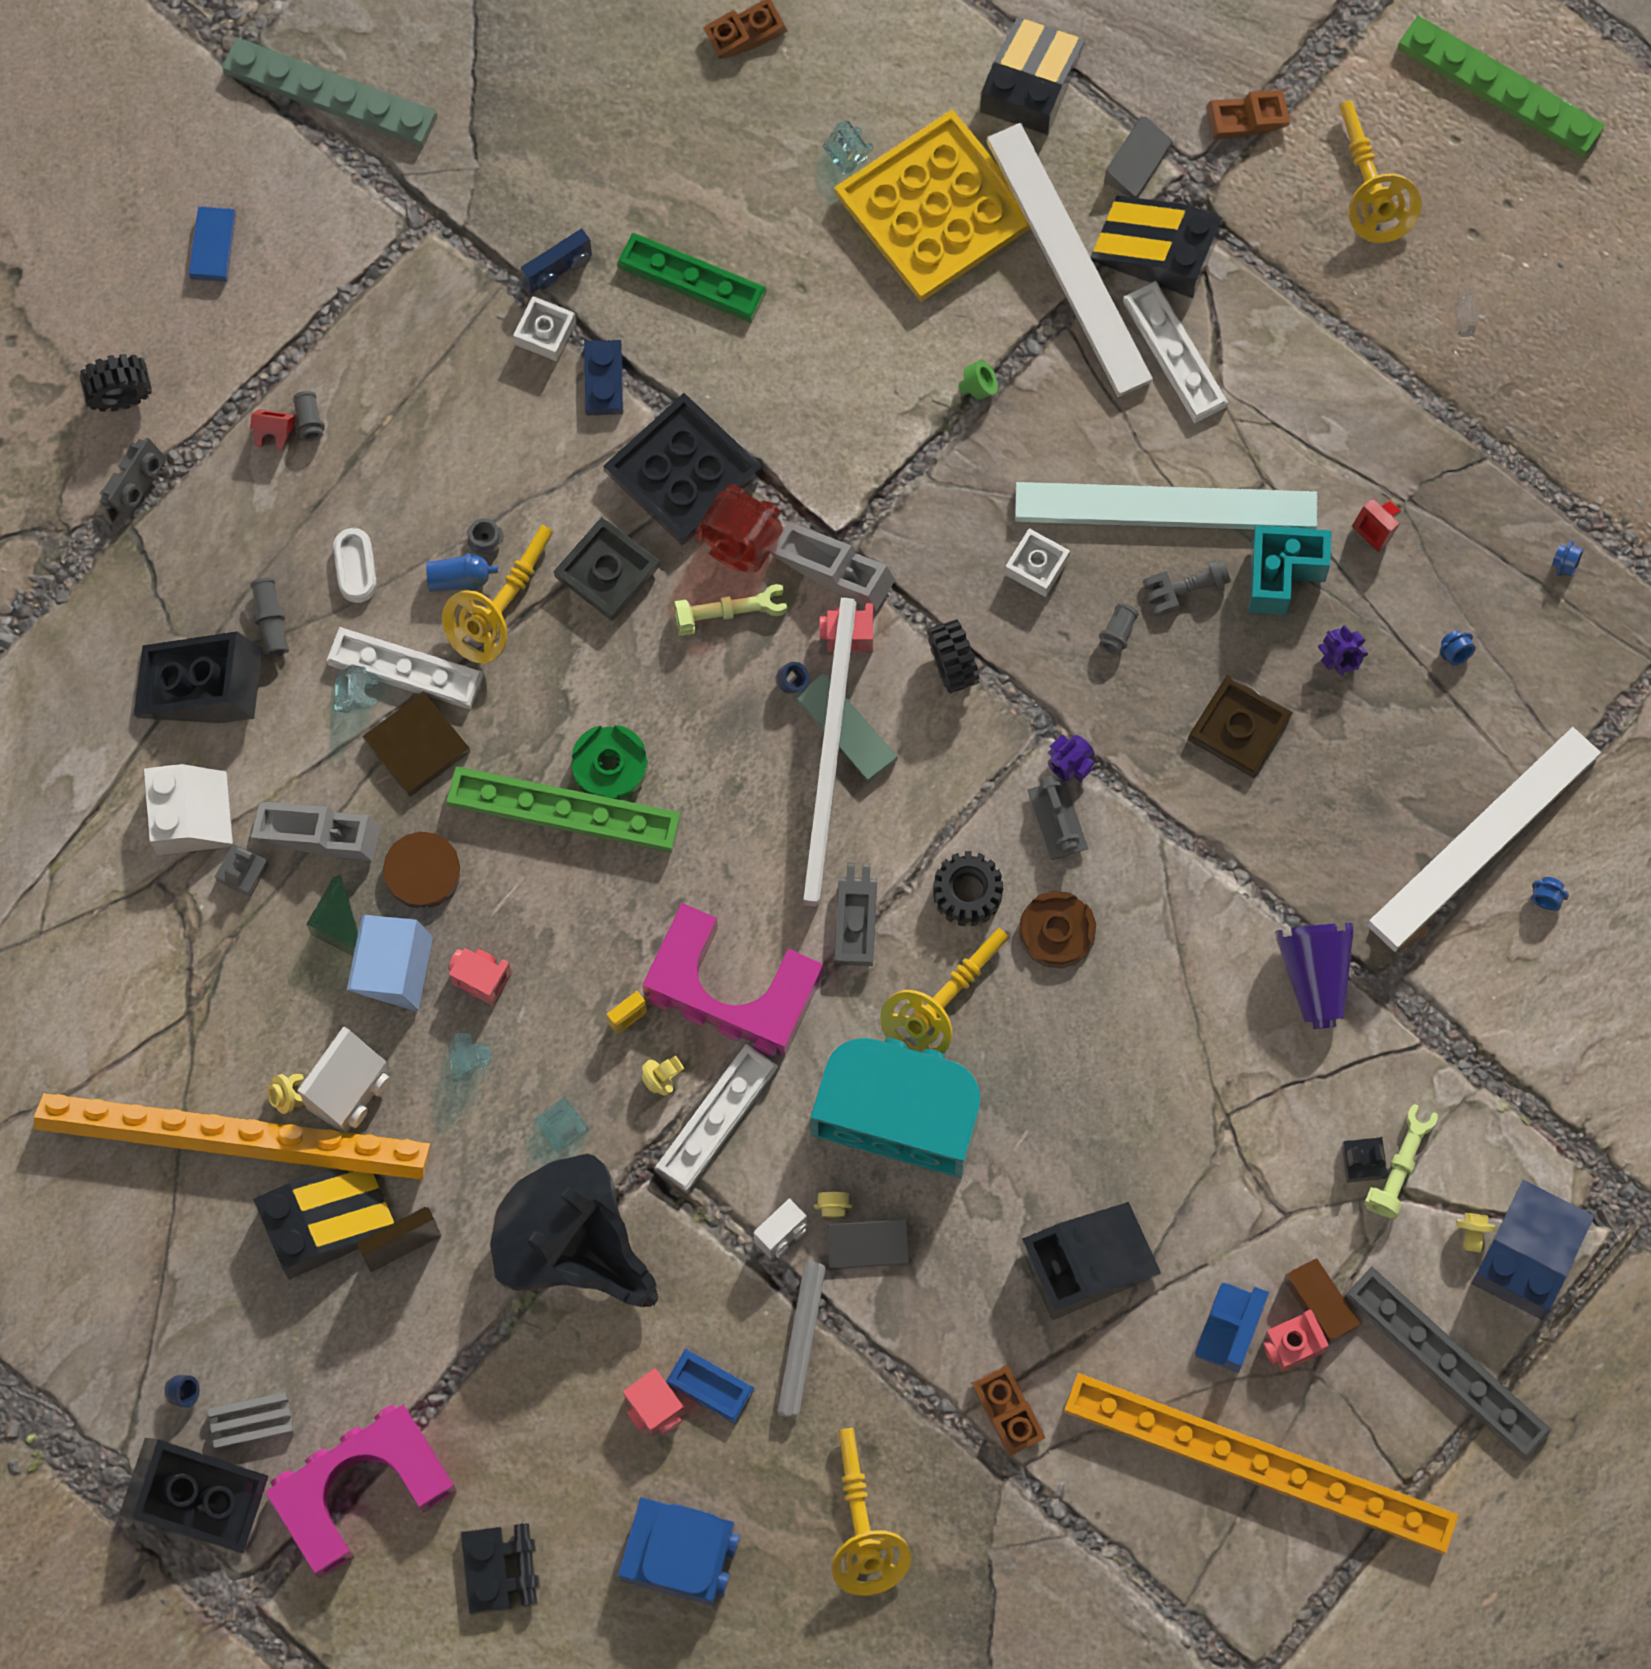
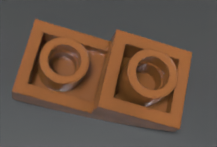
M762 0L740 14L732 10L703 27L720 59L748 51L788 32L772 0Z
M1004 1365L971 1382L985 1413L1009 1456L1046 1438L1029 1403L1025 1401L1008 1365Z

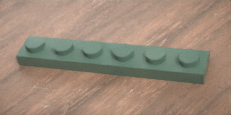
M238 37L222 66L224 75L421 148L424 147L438 118L437 112L433 109Z

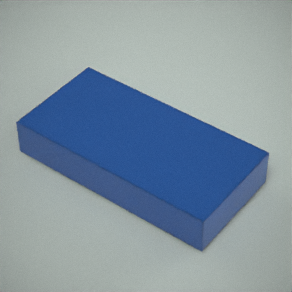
M198 206L189 269L191 279L227 282L236 220L235 209Z
M686 1348L666 1380L667 1385L673 1390L733 1424L736 1423L755 1390L753 1386Z

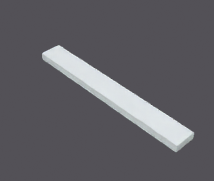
M1016 124L989 136L986 142L1117 397H1121L1151 383L1153 378L1022 124Z
M841 597L803 899L804 906L817 907L820 903L856 612V601L850 598Z
M1572 727L1376 913L1366 926L1396 952L1599 757L1601 752Z

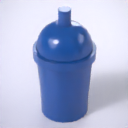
M467 553L465 556L426 562L427 582L430 592L466 589L476 591V588L486 584L489 574L499 573L498 566H488L484 558L472 553Z

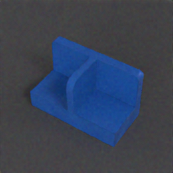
M1221 1283L1195 1351V1356L1239 1373L1269 1292L1254 1287L1251 1293L1230 1284Z

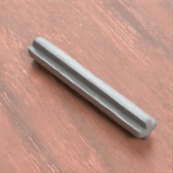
M806 1262L802 1274L778 1406V1414L789 1419L798 1418L801 1408L825 1275V1266L820 1263Z

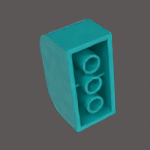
M857 1038L849 1040L836 1048L827 1061L810 1116L811 1136L962 1179L977 1129L980 1109V1090L973 1075L962 1065L945 1059L946 1056L939 1051L923 1049L922 1052L908 1049L906 1043L893 1038H885L884 1042L872 1038Z

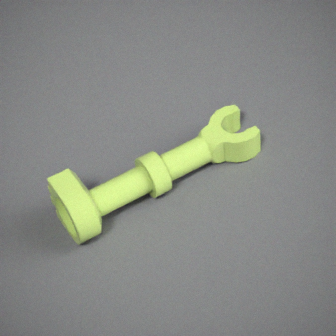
M771 585L764 593L753 597L731 600L730 596L720 598V602L691 606L686 599L674 601L678 635L695 634L694 621L717 617L729 620L733 619L736 614L755 611L767 612L776 617L782 616L787 611L786 603L776 605L770 599L774 596L783 595V585Z
M1416 1104L1410 1108L1406 1116V1123L1409 1129L1399 1153L1392 1157L1390 1162L1392 1170L1383 1191L1371 1187L1364 1202L1365 1209L1391 1219L1398 1218L1401 1211L1402 1203L1397 1197L1407 1174H1412L1415 1167L1413 1159L1423 1135L1431 1132L1438 1120V1114L1433 1112L1427 1123L1417 1121L1415 1114L1418 1110V1105Z

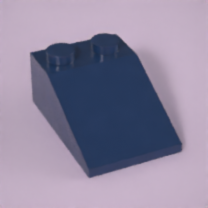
M1523 1179L1471 1284L1543 1320L1550 1311L1569 1273L1594 1215Z

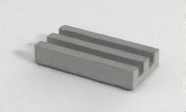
M286 1392L207 1409L215 1450L295 1433L288 1394ZM281 1404L282 1409L219 1423L220 1417ZM284 1419V1425L222 1438L221 1432Z

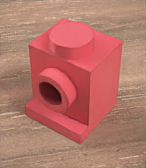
M865 603V611H858L856 608L851 652H873V603ZM840 607L836 608L835 611H827V616H820V639H827V652H834Z
M464 948L463 951L460 949L456 950L449 962L448 970H450L449 976L452 985L493 1006L512 974L510 964L502 959L500 964L496 965L497 960L487 952L477 949L474 953Z
M1312 1310L1306 1311L1294 1319L1267 1330L1264 1336L1266 1342L1262 1343L1269 1362L1272 1365L1277 1363L1281 1372L1324 1354L1329 1346ZM1290 1334L1298 1335L1301 1339V1345L1297 1347L1289 1345L1287 1336Z

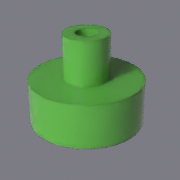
M983 360L966 366L964 369V380L958 383L959 390L963 395L971 393L978 400L986 399L996 394L998 390L995 373L990 365Z

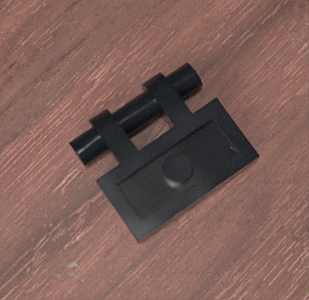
M529 1523L514 1525L515 1541L505 1543L503 1542L501 1527L461 1532L470 1615L510 1610L509 1593L520 1592L522 1607L538 1605L536 1589L540 1588L539 1575L534 1573L532 1554L536 1552L535 1539H531ZM516 1556L519 1577L507 1579L505 1557Z

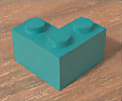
M1255 526L1251 542L1248 613L1286 615L1291 600V580L1326 582L1330 569L1332 530Z

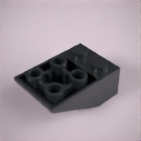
M1129 1202L1055 1224L1021 1240L1020 1250L1052 1321L1161 1275L1158 1264Z

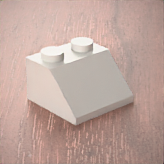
M185 764L144 769L149 838L156 855L232 846L233 836L227 772Z
M343 1026L300 1086L298 1092L308 1111L340 1132L347 1133L351 1126L356 1128L363 1121L368 1111L365 1106L372 1096H379L385 1090L390 1081V1076H388L390 1069L387 1062Z

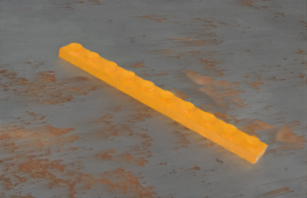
M44 1093L34 1115V1130L423 1180L430 1157V1143L415 1142L408 1139L400 1140L377 1137L370 1134L361 1135L338 1132L331 1129L323 1130L300 1127L293 1124L284 1125L261 1122L254 1119L222 1117L216 1114L191 1113L177 1109L168 1110L145 1107L138 1104L130 1105L107 1102L100 1099H83L61 1094Z
M1080 1373L1076 1376L1064 1409V1413L1443 1555L1447 1552L1459 1514Z

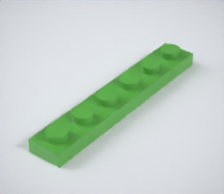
M1417 15L1398 43V50L1582 158H1585L1603 132L1604 123Z
M457 766L455 767L447 798V805L452 808L670 853L673 852L681 819L680 812Z

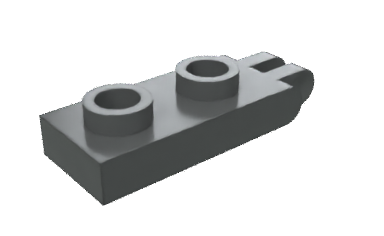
M847 862V877H839L834 965L873 966L877 878H870L871 863H863L862 878H856L855 863Z

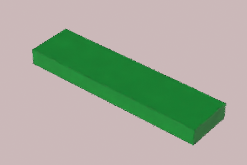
M632 232L617 261V268L750 323H752L767 293L766 286Z

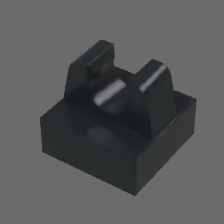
M1382 1137L1343 1141L1342 1151L1347 1183L1387 1178L1388 1172Z

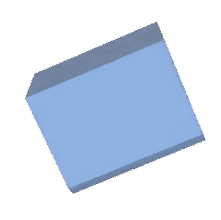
M372 915L361 916L347 991L412 1011H418L433 936L418 920Z

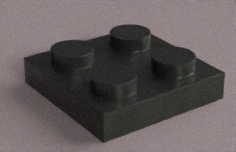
M601 517L553 572L555 578L613 621L661 565L659 559L605 518Z

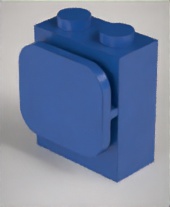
M640 1497L618 1574L621 1582L714 1606L716 1596L724 1598L730 1574L723 1573L727 1557L735 1558L740 1535L734 1533V1522L718 1518L714 1514Z

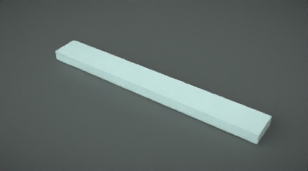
M1016 482L1015 522L1254 530L1255 526L1317 529V492Z

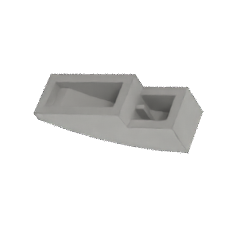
M792 522L788 523L771 551L775 558L822 586L846 598L854 599V601L865 606V603H873V610L877 611L895 581L887 565L856 554L851 545Z
M259 802L251 838L255 841L308 853L373 862L381 825L369 815L333 812L329 807Z

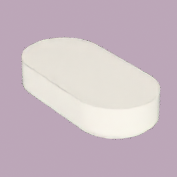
M348 528L336 536L333 544L338 586L345 599L350 602L361 603L369 600L377 588L373 549L370 538L364 531L357 528Z

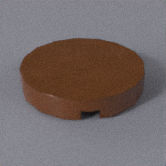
M420 831L407 834L393 843L385 856L383 873L387 888L395 899L408 907L418 908L437 906L451 897L459 884L461 868L457 852L448 840L436 833Z
M1051 891L1040 894L1032 900L1021 915L1019 937L1023 949L1032 960L1045 967L1062 969L1076 965L1088 955L1095 942L1096 921L1092 910L1086 903L1084 904L1077 896L1069 892Z

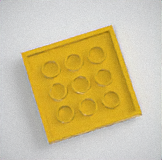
M953 109L834 187L835 196L920 302H923L1031 229L999 165Z

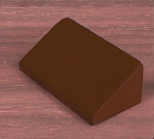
M1317 1258L1285 1275L1284 1282L1304 1312L1312 1310L1328 1345L1361 1325Z

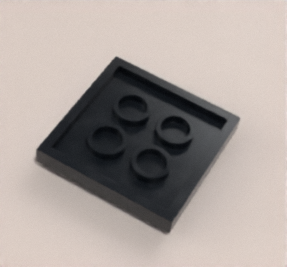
M685 393L680 395L603 465L604 472L682 546L763 472V466Z

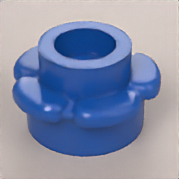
M1570 541L1567 546L1560 544L1556 551L1552 565L1558 567V576H1561L1563 573L1573 577L1577 570L1584 549L1575 546L1574 541Z
M1457 630L1450 632L1442 639L1439 654L1444 660H1448L1451 665L1464 663L1476 650V646L1472 642V634L1469 632L1463 634Z
M1543 877L1542 881L1537 880L1532 883L1533 894L1531 900L1543 909L1559 910L1563 901L1569 898L1568 892L1564 889V884L1556 878Z

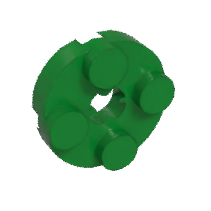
M620 725L603 728L597 726L583 733L575 743L572 751L571 766L575 781L584 793L620 800L632 795L642 785L648 770V760L642 740L632 730ZM604 755L607 758L615 755L620 761H616L618 767L615 770L609 769L605 771L600 768L603 766V763L599 762Z

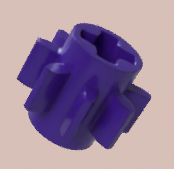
M1343 625L1341 629L1328 631L1323 644L1318 645L1319 650L1324 655L1321 662L1328 670L1335 668L1340 676H1343L1345 672L1358 670L1363 662V658L1368 656V652L1362 646L1366 640L1358 631L1351 633L1346 625Z
M1061 734L1049 746L1051 750L1048 751V754L1051 758L1048 760V766L1061 780L1068 782L1074 776L1081 782L1093 770L1091 767L1095 763L1091 758L1095 755L1094 750L1081 736L1074 735L1068 740Z

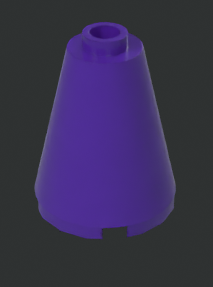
M1336 923L1291 928L1292 936L1284 937L1282 929L1275 931L1276 941L1304 1022H1313V1029L1337 1027L1336 1020L1344 1018L1354 935L1353 923H1345L1346 930L1337 931Z

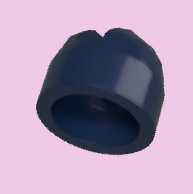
M790 662L783 665L775 676L776 685L784 693L794 694L800 692L809 683V673L806 667L799 662ZM792 671L795 676L788 682L786 678Z
M180 1374L173 1376L164 1386V1395L167 1401L174 1406L191 1407L199 1397V1383L195 1377Z

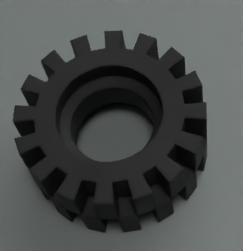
M120 354L118 358L110 355L104 361L99 358L95 360L96 364L89 363L85 366L86 369L80 371L81 375L79 377L85 403L92 410L99 408V411L105 412L110 408L112 412L118 411L119 407L128 409L130 404L138 405L141 403V399L146 400L149 398L148 394L152 393L146 362H144L142 357L137 358V355H131L128 358L127 354Z
M954 619L927 629L928 642L931 646L930 650L934 656L939 676L942 678L948 693L951 694L979 684L980 677L977 671V664L974 661V653L971 651L970 642L966 638V633L962 629L960 621L958 622V619Z
M965 851V856L961 857L959 853L953 854L952 860L948 861L945 859L941 863V869H937L933 884L934 903L937 902V909L940 914L944 912L946 919L950 922L953 919L957 920L959 926H965V922H971V926H977L979 920H983L985 923L990 919L992 913L995 914L997 912L999 903L1002 901L1003 881L1001 880L1002 874L1000 869H995V863L991 859L988 862L984 860L985 855L978 853L977 857L971 856L972 851ZM963 876H973L981 882L983 893L975 901H961L953 892L954 883Z

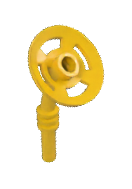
M1352 100L1345 101L1339 104V108L1351 141L1349 149L1352 151V158H1356L1353 161L1354 165L1359 166L1365 181L1356 190L1350 201V223L1355 232L1367 241L1387 243L1397 240L1407 234L1418 221L1422 208L1420 193L1416 186L1404 176L1398 174H1377L1373 163L1375 155L1371 153L1373 151L1372 146H1368L1370 145V140L1364 136ZM1391 182L1389 187H1382L1381 183ZM1403 189H1406L1410 196L1409 210L1405 209V198L1401 192ZM1395 194L1398 197V207H1396L1392 199ZM1359 202H1362L1361 211L1366 219L1363 224L1360 222L1357 213ZM1368 203L1373 209V212L1370 215L1367 211ZM1395 217L1400 222L1393 228L1382 231L1376 230L1377 222H1388Z
M540 525L521 559L514 561L515 568H510L509 572L511 575L507 574L505 576L507 582L493 601L475 591H461L450 597L446 602L442 613L445 635L452 647L467 660L475 663H488L503 653L507 644L508 633L502 613L518 591L525 589L526 585L524 582L530 581L528 575L534 574L535 571L532 568L554 533L550 528ZM473 600L482 602L487 606V609L482 606L475 605ZM461 605L463 608L459 614L460 626H457L455 618L457 607ZM500 628V638L498 644L496 645L495 640L498 637ZM469 635L473 640L484 643V651L473 648L464 639Z
M997 928L969 959L964 958L962 960L963 966L959 964L956 966L957 972L952 971L950 973L952 978L933 998L914 990L899 991L889 997L884 1003L880 1015L881 1027L885 1037L900 1040L908 1045L907 1048L922 1052L923 1049H932L944 1054L949 1049L953 1036L952 1025L944 1008L963 988L968 989L970 987L968 982L973 983L975 981L974 976L979 977L981 975L980 969L1005 944L1009 936L1002 929ZM907 999L909 1002L903 1005L898 1014H894L897 1003ZM913 1007L915 1011L910 1016H907V1010ZM904 1026L909 1035L918 1039L916 1046L907 1042L900 1035L897 1028ZM934 1027V1033L928 1036L927 1031ZM941 1032L944 1033L941 1043L931 1048L930 1043L934 1042Z
M854 1428L840 1429L838 1433L845 1473L841 1480L846 1483L843 1486V1491L848 1494L844 1496V1500L849 1501L855 1536L846 1541L837 1550L832 1559L831 1572L835 1583L847 1593L860 1596L874 1595L894 1587L905 1577L911 1565V1552L906 1541L899 1535L888 1531L870 1530L865 1504L868 1492L863 1491L867 1486L866 1483L862 1482L865 1479V1474L860 1473ZM872 1538H881L879 1541L872 1540ZM897 1546L899 1549V1558L896 1565L892 1564L894 1559L892 1547ZM885 1549V1550H886V1557H885V1559L883 1560L880 1551H882V1550ZM844 1554H846L845 1563L847 1570L843 1573L841 1561ZM856 1554L857 1561L853 1564L852 1557ZM880 1571L883 1575L870 1581L857 1580L859 1574H874Z

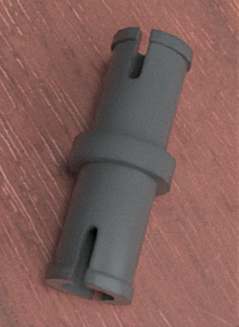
M270 577L256 579L250 585L253 590L257 613L254 615L255 623L261 629L265 648L264 653L267 657H276L288 653L289 647H287L282 623L285 619L284 610L279 608L274 585L275 581Z

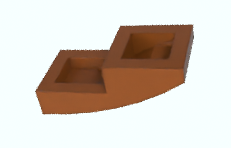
M1283 90L1250 91L1244 99L1210 100L1206 106L1213 140L1265 133L1287 127L1291 123Z

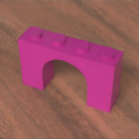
M681 903L642 984L643 993L648 997L647 1001L663 1010H668L670 1006L682 1011V1016L697 1025H704L705 1022L719 1028L718 1032L731 1040L739 1041L741 1037L755 1043L753 1047L763 1054L775 1056L778 1053L786 1056L824 975V964L787 949L770 987L761 997L743 1005H729L719 1002L704 990L698 978L702 961L718 930L717 918Z
M404 1404L398 1408L395 1405L384 1408L374 1416V1423L363 1430L360 1426L349 1430L340 1437L341 1444L328 1452L326 1448L316 1451L305 1460L306 1466L295 1473H292L291 1470L281 1473L270 1482L272 1487L265 1491L319 1579L354 1557L335 1527L328 1510V1495L335 1478L347 1467L364 1461L379 1462L391 1467L402 1478L423 1513L457 1492L451 1479Z

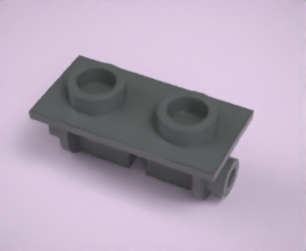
M147 437L144 441L138 439L136 443H131L129 450L118 465L125 472L123 475L113 473L104 489L100 492L102 497L99 502L109 509L115 507L126 519H129L167 457Z
M1048 776L1039 781L1040 786L1028 789L1051 860L1088 850V845L1066 782L1061 779L1055 781L1054 776Z

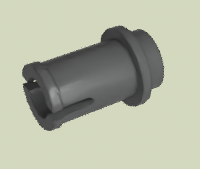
M312 391L298 392L292 398L298 422L295 431L303 441L318 440L323 436V431L325 430V423L319 417L317 396Z
M1118 603L1106 630H1102L1099 634V646L1112 654H1119L1121 650L1126 649L1128 645L1126 639L1135 620L1139 616L1138 611L1127 604Z

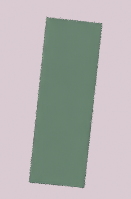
M825 673L795 695V701L823 733L825 730L831 682ZM845 697L838 750L861 777L869 783L897 761V755Z

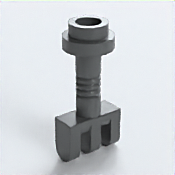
M1216 560L1208 562L1209 570L1171 583L1167 571L1144 579L1142 583L1145 590L1160 586V589L1147 594L1149 602L1156 603L1165 600L1164 603L1152 608L1154 616L1159 617L1180 610L1177 597L1187 594L1191 590L1195 591L1215 584L1217 591L1224 589V584L1231 582L1225 562L1217 563Z

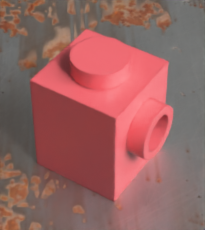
M656 1368L623 1391L625 1400L632 1408L626 1413L639 1432L646 1428L652 1437L658 1432H661L664 1436L682 1423L680 1417L685 1414L684 1407Z

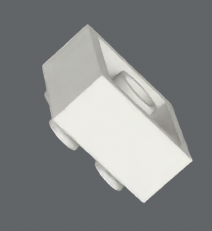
M532 296L513 335L515 345L558 361L576 324L575 313Z
M1029 528L1005 566V575L1046 597L1068 562L1070 550Z
M789 1198L753 1232L754 1243L771 1260L775 1256L781 1257L789 1249L787 1245L793 1239L798 1241L807 1232L805 1229L807 1227V1216Z

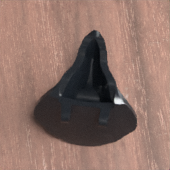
M586 1153L552 1161L519 1180L501 1201L494 1218L490 1250L495 1278L505 1288L523 1291L554 1286H573L596 1289L626 1304L641 1308L651 1307L657 1303V1283L648 1271L647 1266L634 1254L630 1247L627 1229L618 1209L613 1179L607 1166L596 1156Z

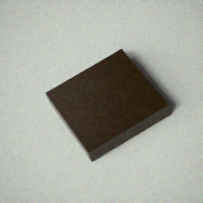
M1226 675L1190 732L1187 740L1254 778L1291 719L1293 712L1231 676Z
M424 691L362 736L365 743L409 797L470 753L468 745Z
M424 1207L359 1240L357 1246L370 1272H373L441 1237V1233L429 1207Z

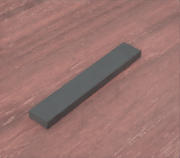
M1372 1266L1345 1294L1344 1298L1523 1461L1552 1431L1549 1426Z

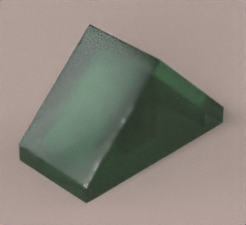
M341 875L331 880L306 925L312 936L354 956L358 929L345 884Z

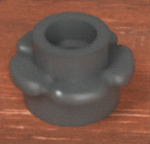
M487 518L478 519L467 530V537H469L467 544L476 553L492 554L498 550V545L503 542L504 534L502 529L493 520ZM484 534L488 535V539H487V540H483V539L481 538L482 535H484Z

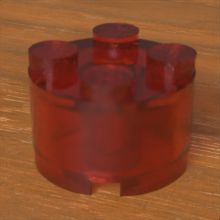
M729 484L725 490L719 492L696 528L695 537L700 545L705 540L712 548L709 555L725 566L740 572H747L749 567H754V572H758L783 533L782 524L778 519L781 512L773 503L769 501L760 502L748 496L739 486Z

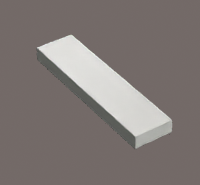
M1155 281L1124 296L1123 304L1193 422L1201 421L1227 408V399L1157 282Z
M339 627L327 658L329 666L418 694L424 691L430 698L469 710L472 708L483 678L482 671Z
M745 1044L654 1168L655 1172L685 1193H688L777 1071L778 1065L748 1044Z

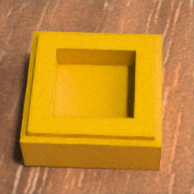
M638 991L634 992L606 1014L608 1025L616 1034H620L647 1013L646 1001Z

